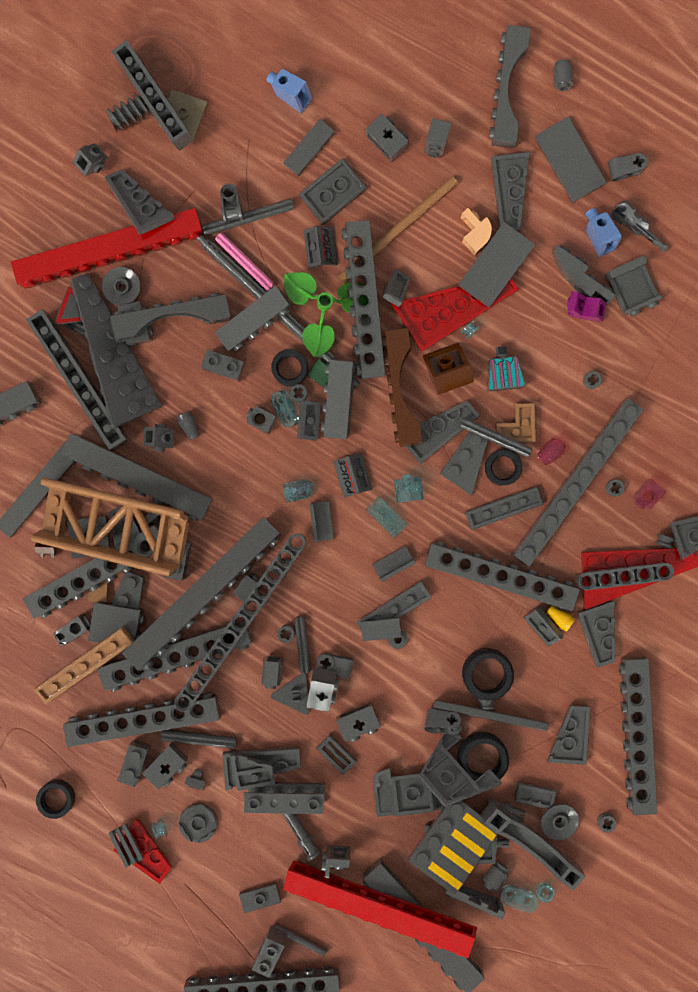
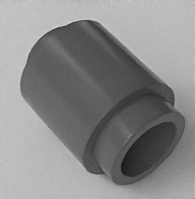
M569 60L557 61L553 68L554 87L559 91H567L574 84L573 66Z
M496 861V864H492L482 878L484 881L483 885L492 892L494 889L498 891L507 879L510 870Z

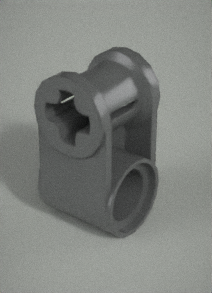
M636 153L609 160L608 167L612 181H619L641 174L647 166V157L642 153Z
M225 184L220 189L221 213L224 223L233 219L244 220L241 199L236 186Z
M322 653L317 658L318 668L337 671V677L350 679L355 660L344 656ZM325 658H328L330 664H327L326 667H323V664L320 661H324Z
M428 709L424 730L429 733L457 735L462 730L461 717L456 712Z

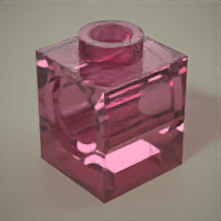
M648 479L632 497L635 499L634 503L639 508L652 509L666 491L654 480ZM647 490L652 495L649 501H646L644 498V493Z

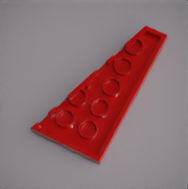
M511 277L489 308L457 286L404 300L399 307L393 303L391 305L404 326L408 328V332L420 351L423 352L511 296L519 288Z
M677 548L581 552L582 572L664 562L673 567V576L698 567V551L681 561ZM665 566L659 569L661 576L666 574ZM645 568L640 571L642 579L647 576ZM623 571L620 575L622 581L628 578L626 571ZM605 573L601 576V582L603 584L607 583L609 576ZM584 576L582 578V585H588L590 578ZM657 582L594 590L583 589V608L587 610Z

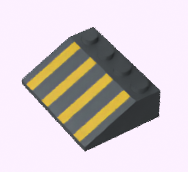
M459 801L442 808L407 859L455 895L498 833L484 823L481 815L464 802Z

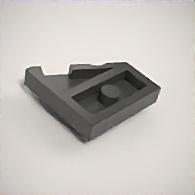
M236 753L230 754L237 791L276 784L272 763Z

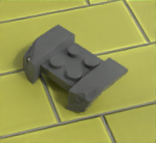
M386 769L373 776L377 817L428 813L442 809L444 806L419 778L420 773L391 776L390 769Z

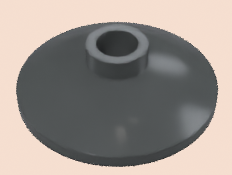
M125 267L114 268L103 279V294L108 301L115 305L130 304L140 293V280L131 269ZM123 284L126 285V289L124 291H120V286Z
M567 804L551 806L545 811L541 819V828L544 834L553 840L569 838L575 833L579 825L577 812Z

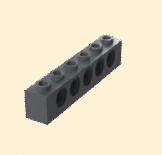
M126 40L113 49L111 52L175 147L180 151L193 142L195 139L129 42Z

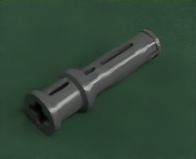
M282 814L298 839V846L302 847L307 855V861H311L319 856L322 850L318 849L313 841V835L308 834L297 814Z

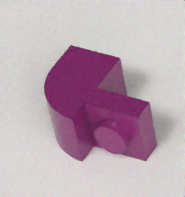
M571 291V295L567 300L568 315L589 321H604L607 303L601 298L585 297L579 292Z

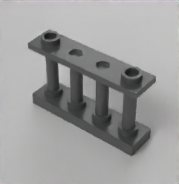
M276 782L273 785L248 789V792L244 793V813L323 814L325 783Z

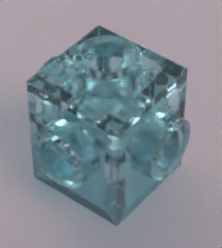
M413 474L401 475L402 479L394 480L397 503L424 500L421 477H413Z

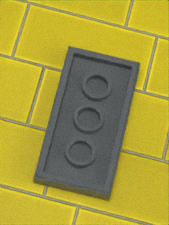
M569 117L535 135L536 142L572 203L607 183Z
M504 222L458 286L489 308L535 244Z

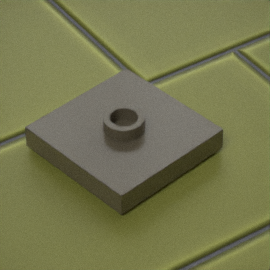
M171 89L168 101L195 139L208 103Z

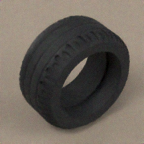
M482 648L467 657L462 668V678L466 688L473 696L481 700L492 701L501 698L510 690L514 680V670L511 662L503 653L492 648ZM486 658L497 660L504 670L501 683L489 690L478 688L472 680L474 666Z
M477 732L466 737L460 744L457 753V761L460 766L476 781L484 773H477L469 768L467 764L468 753L478 744H490L499 753L498 763L491 771L500 780L507 772L509 766V754L503 742L497 736L488 732Z

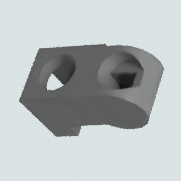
M83 613L57 630L53 635L62 647L89 631L91 622L86 614Z

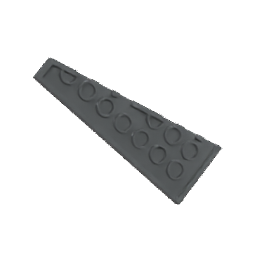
M89 273L72 278L70 281L75 302L78 304L80 320L84 325L85 338H87L89 343V352L96 376H98L100 382L101 395L104 396L105 409L109 414L111 428L114 429L161 408L162 404L126 341L115 343L110 322L112 314Z

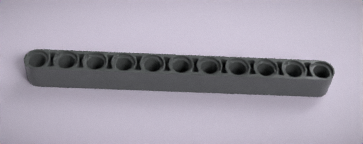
M293 534L284 544L176 697L174 705L177 710L181 712L188 711L196 702L305 548L306 538L302 534ZM294 537L302 539L303 544L301 547L296 548L293 546L292 540ZM283 553L291 555L290 563L287 564L281 561ZM271 569H277L280 572L278 579L270 577ZM260 585L268 587L269 592L267 595L259 593L258 588ZM249 601L257 603L255 611L248 609L247 603ZM237 617H243L246 620V625L243 627L238 626L236 623ZM232 633L235 637L234 642H227L225 634ZM214 650H222L223 658H216ZM203 665H209L212 668V673H204ZM192 681L199 682L201 688L199 690L193 689L191 686ZM181 697H186L189 700L188 706L181 704Z

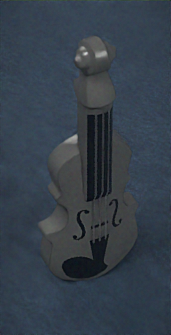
M621 201L614 207L611 213L614 220L618 221L621 225H627L634 234L638 236L643 235L654 246L660 247L661 251L666 252L668 250V245L662 242L660 237L658 238L649 231L650 222L642 215H638L637 208L633 207L630 202Z

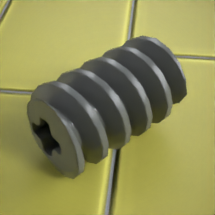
M136 93L133 94L134 101L129 97L127 98V105L123 101H120L121 108L113 105L114 112L107 108V115L116 131L117 126L124 129L123 122L128 126L131 125L130 119L137 122V115L143 119V111L150 115L142 97H139Z

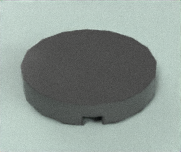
M202 803L188 806L182 812L179 819L181 834L191 842L202 843L209 840L217 828L215 812L209 806Z

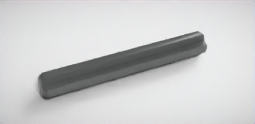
M463 418L460 422L461 428L523 456L529 457L532 448L467 418Z
M163 730L161 733L162 741L232 749L236 748L237 738L173 730Z

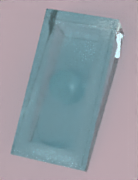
M377 497L366 508V511L393 538L407 526L380 497Z

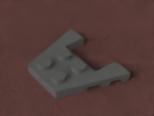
M444 734L419 774V778L444 807L498 787L502 783L490 769L474 781L448 751L462 740L459 734Z

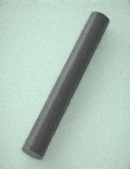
M277 923L275 924V928L288 933L287 938L323 957L325 956L326 948Z

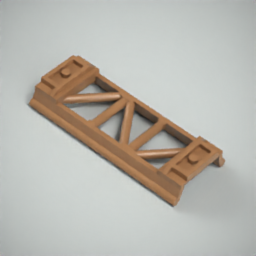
M45 477L41 479V484L49 488L42 530L33 534L31 541L169 577L172 576L176 569H179L180 562L183 561L189 528V516L183 515V510ZM71 493L93 499L86 536L69 503ZM105 501L121 505L122 507L94 537L100 503ZM142 511L161 515L157 542ZM134 515L151 547L154 558L130 553L128 550ZM125 516L120 550L99 545L104 537ZM67 517L78 539L64 536Z

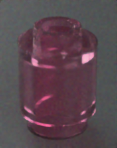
M552 438L539 449L536 455L546 466L549 463L552 464L563 455L566 446L559 438L557 440Z

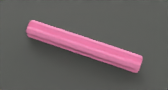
M219 233L216 236V242L265 290L269 291L274 287V282L223 233Z

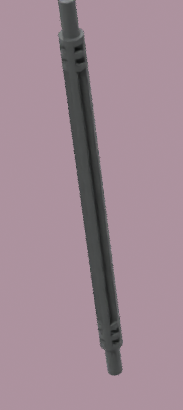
M199 233L200 237L196 238V240L202 244L201 247L253 296L258 299L266 293L215 243ZM287 313L283 317H277L302 340L305 328L293 316ZM329 350L319 356L326 364L330 363L331 359H337ZM354 377V388H357L360 382Z

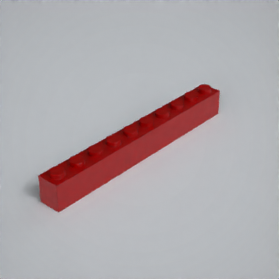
M196 208L175 213L173 214V221L139 235L134 226L11 261L16 283L25 289L36 286V283H49L54 281L53 278L70 277L74 272H87L91 267H104L109 264L108 262L115 260L116 262L126 260L128 256H142L145 254V251H159L164 248L163 246L169 244L176 246L181 244L183 240H196V238L200 237L199 233L204 235Z
M294 860L288 869L283 890L293 895L307 898L309 901H315L328 908H334L347 915H353L366 922L380 925L382 928L396 931L401 935H407L420 942H426L439 949H445L458 956L469 958L476 936V926L330 873L329 878H325V871Z

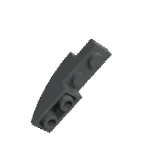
M557 245L553 249L552 254L560 272L577 292L585 297H592L594 295L597 298H601L607 305L612 302L616 296L612 293L613 290L607 285L602 286L593 275L585 274L588 266L582 258H575L570 254L569 249L564 246Z

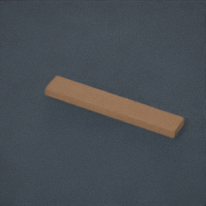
M122 626L42 682L34 691L45 704L49 703L129 647L135 641L134 638Z

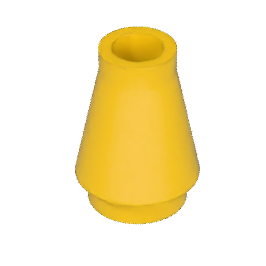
M553 605L546 612V615L561 630L563 629L566 632L576 620L572 617V614Z

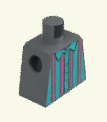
M507 346L497 347V358L488 361L487 392L524 388L525 381L518 357H508Z

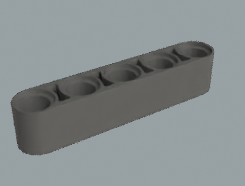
M655 562L583 571L577 574L575 582L581 589L594 590L666 581L673 577L674 569L668 563ZM662 566H665L666 568V574L664 576H661L659 574V569ZM645 568L647 576L642 579L640 571ZM623 571L628 573V578L625 581H622L620 578ZM607 573L609 580L603 584L601 576ZM584 576L590 578V582L586 586H583L581 582Z

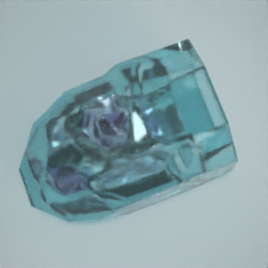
M309 480L283 484L286 503L308 499L312 496L314 484Z

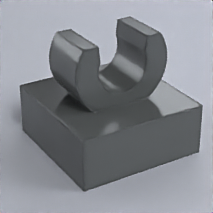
M195 769L193 778L186 777L185 786L204 791L206 782L201 781L203 771Z

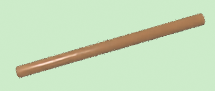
M451 176L373 244V257L457 185L458 181L455 177ZM358 257L354 263L356 266L362 267L363 260ZM345 270L337 276L342 283L348 280Z

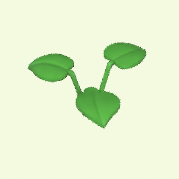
M303 272L285 273L284 289L288 298L293 303L304 305L309 298L317 300V307L321 310L319 325H308L303 331L302 340L314 357H319L331 348L335 338L333 328L323 326L325 311H328L332 303L335 302L338 304L342 303V308L350 313L349 307L352 306V298H348L347 290L350 283L343 284L338 289L337 295L340 300H337L327 292L312 296L316 291L317 285L311 275ZM359 296V304L362 306H366V297Z

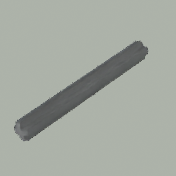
M292 199L283 200L244 212V220L233 219L224 223L223 219L202 225L204 235L207 236L293 210L294 204Z

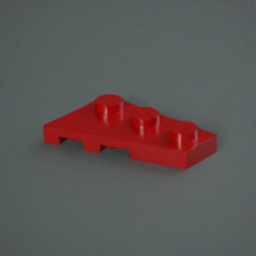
M136 818L130 826V830L144 858L133 865L160 884L172 868V865L139 819ZM124 834L134 857H137L128 837ZM119 841L120 844H121V846H122V848H123V850H124V852H125V854H126V856H127V858H128V860H130V858H129L128 854L126 853V851H125V849H124V847H123L121 841Z

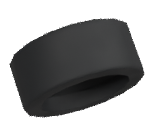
M285 349L274 357L271 369L274 378L280 384L293 387L294 385L301 384L306 378L308 364L300 352L293 349ZM286 357L296 358L300 362V374L294 379L283 378L279 373V364Z
M501 449L495 451L485 462L487 478L499 486H507L514 483L522 472V463L519 456L510 450ZM501 456L510 458L514 463V472L506 479L496 477L492 471L494 460Z
M55 779L47 782L38 791L36 796L38 811L49 819L63 817L72 809L75 803V793L72 786L63 780ZM58 788L65 793L67 802L62 809L53 810L46 804L45 794L49 789Z

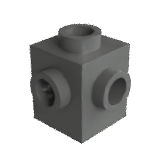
M94 143L82 146L78 150L73 164L84 176L95 172H101L105 167L104 163L108 157Z
M155 424V427H144L143 446L154 447V451L165 452V448H173L175 440L174 429L167 428L165 424Z

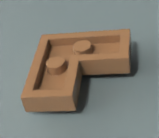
M535 403L514 404L515 423H497L496 432L518 442H536Z

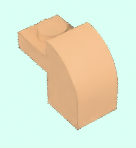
M467 208L462 213L461 219L472 231L463 238L462 243L475 256L488 243L492 228L487 217L480 222L479 215L474 210L470 211Z

